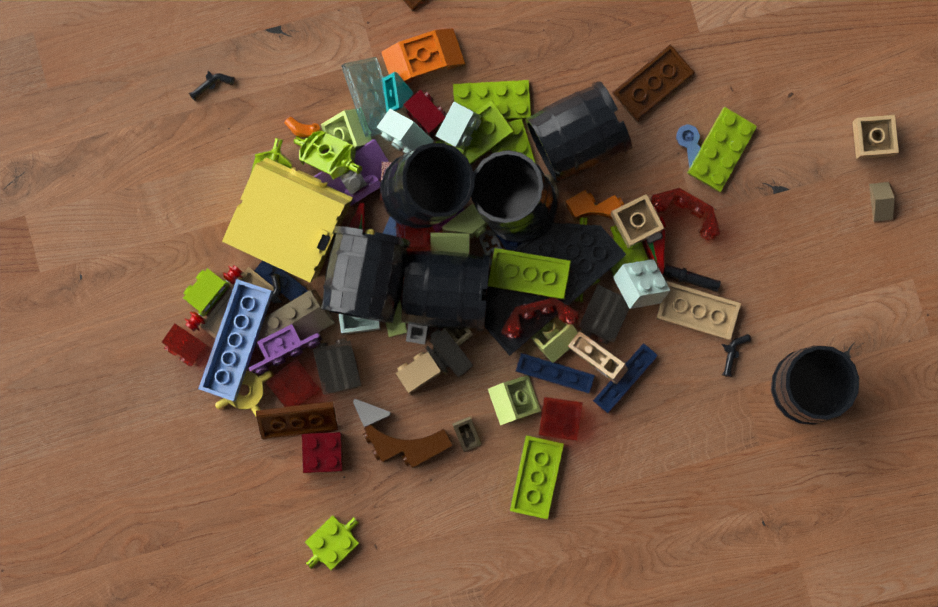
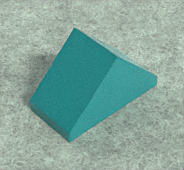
M397 72L382 78L386 112L389 109L393 111L401 109L403 104L414 94Z

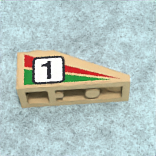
M580 331L568 345L572 351L616 385L628 371L625 363Z

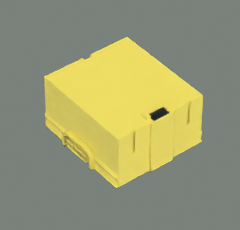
M266 157L263 161L255 164L241 196L243 201L237 206L222 242L303 280L312 282L321 272L329 251L333 246L335 234H333L335 226H341L353 197L327 186V182L322 183V180L303 171H296L295 167L290 169Z

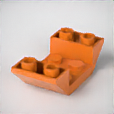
M453 28L433 30L400 41L381 52L388 74L397 72L406 84L410 83L413 78L443 68L449 70L465 65Z

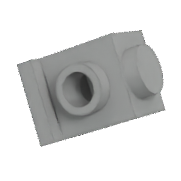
M351 170L339 176L350 194L367 185L361 174Z
M409 323L406 342L425 344L428 340L430 327Z

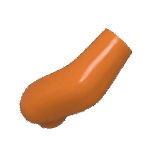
M293 117L287 118L284 122L290 131L298 137H309L313 132L321 131L319 124H301Z

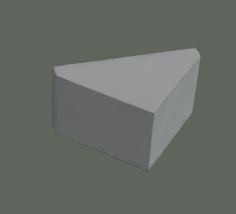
M353 400L364 427L381 421L391 414L389 411L360 400Z

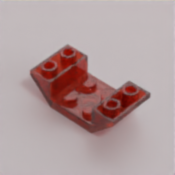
M676 188L657 193L650 198L653 208L658 213L661 211L665 212L673 200L677 207L691 210V214L699 219L701 217L705 218L697 231L701 233L700 237L703 239L714 241L720 235L713 206L683 189Z
M555 298L515 307L503 327L502 335L509 339L521 337L520 333L524 332L521 317L530 319L536 317V313L542 312L543 315L554 313V309L557 308L560 322L570 325L577 323L576 319L580 318V314Z

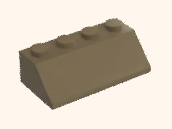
M309 290L264 318L255 346L262 353L257 342L291 324L302 341L321 332L335 322L328 311L321 310L322 299L316 290Z

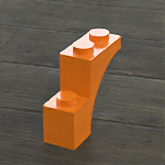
M586 190L565 201V205L574 220L587 215H600L612 219L611 212L625 204L620 197L617 198L616 195H613L595 206L594 203L596 201L593 195L587 193Z

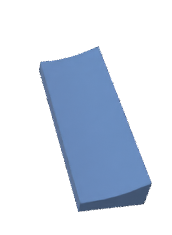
M236 279L201 379L199 390L236 402L273 291Z

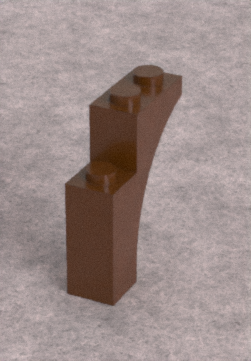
M372 425L365 427V433H363L367 443L373 444L375 449L372 452L377 461L381 459L382 462H385L404 452L405 455L401 457L406 466L411 465L412 468L453 446L444 429L430 436L412 440L387 436L376 430Z

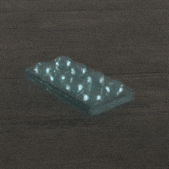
M377 57L344 63L341 67L365 137L382 134L377 126L387 112L382 78L384 77Z

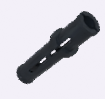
M668 264L664 268L663 276L677 279L680 283H690L715 291L716 293L720 288V280L687 271V268L683 267L681 269Z

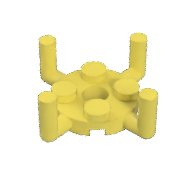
M246 371L242 385H248L249 393L245 396L238 393L236 402L223 398L215 404L216 408L223 410L226 405L231 404L238 409L245 410L251 408L256 416V411L260 410L257 404L264 395L263 383L267 380H272L275 376L274 373L267 371L258 377L256 374Z

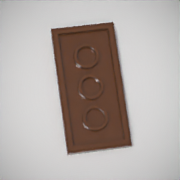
M670 44L614 90L612 94L637 122L694 75L695 72Z
M333 401L256 411L261 439L338 430Z

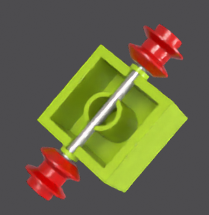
M228 265V273L223 272V277L226 279L224 281L208 268L205 271L202 270L196 277V283L186 288L183 293L185 294L183 299L199 311L198 313L190 312L191 318H185L187 321L185 325L192 331L196 329L200 331L198 326L205 324L203 317L208 314L230 287V283L235 285L238 277L243 278L241 276L243 272L238 267L233 265L231 268Z

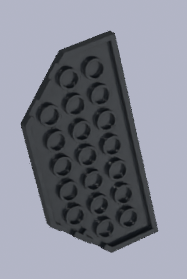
M553 222L546 233L540 237L537 236L532 240L523 242L514 251L571 261L565 299L488 287L484 327L508 355L511 356L623 259L626 253L601 225Z

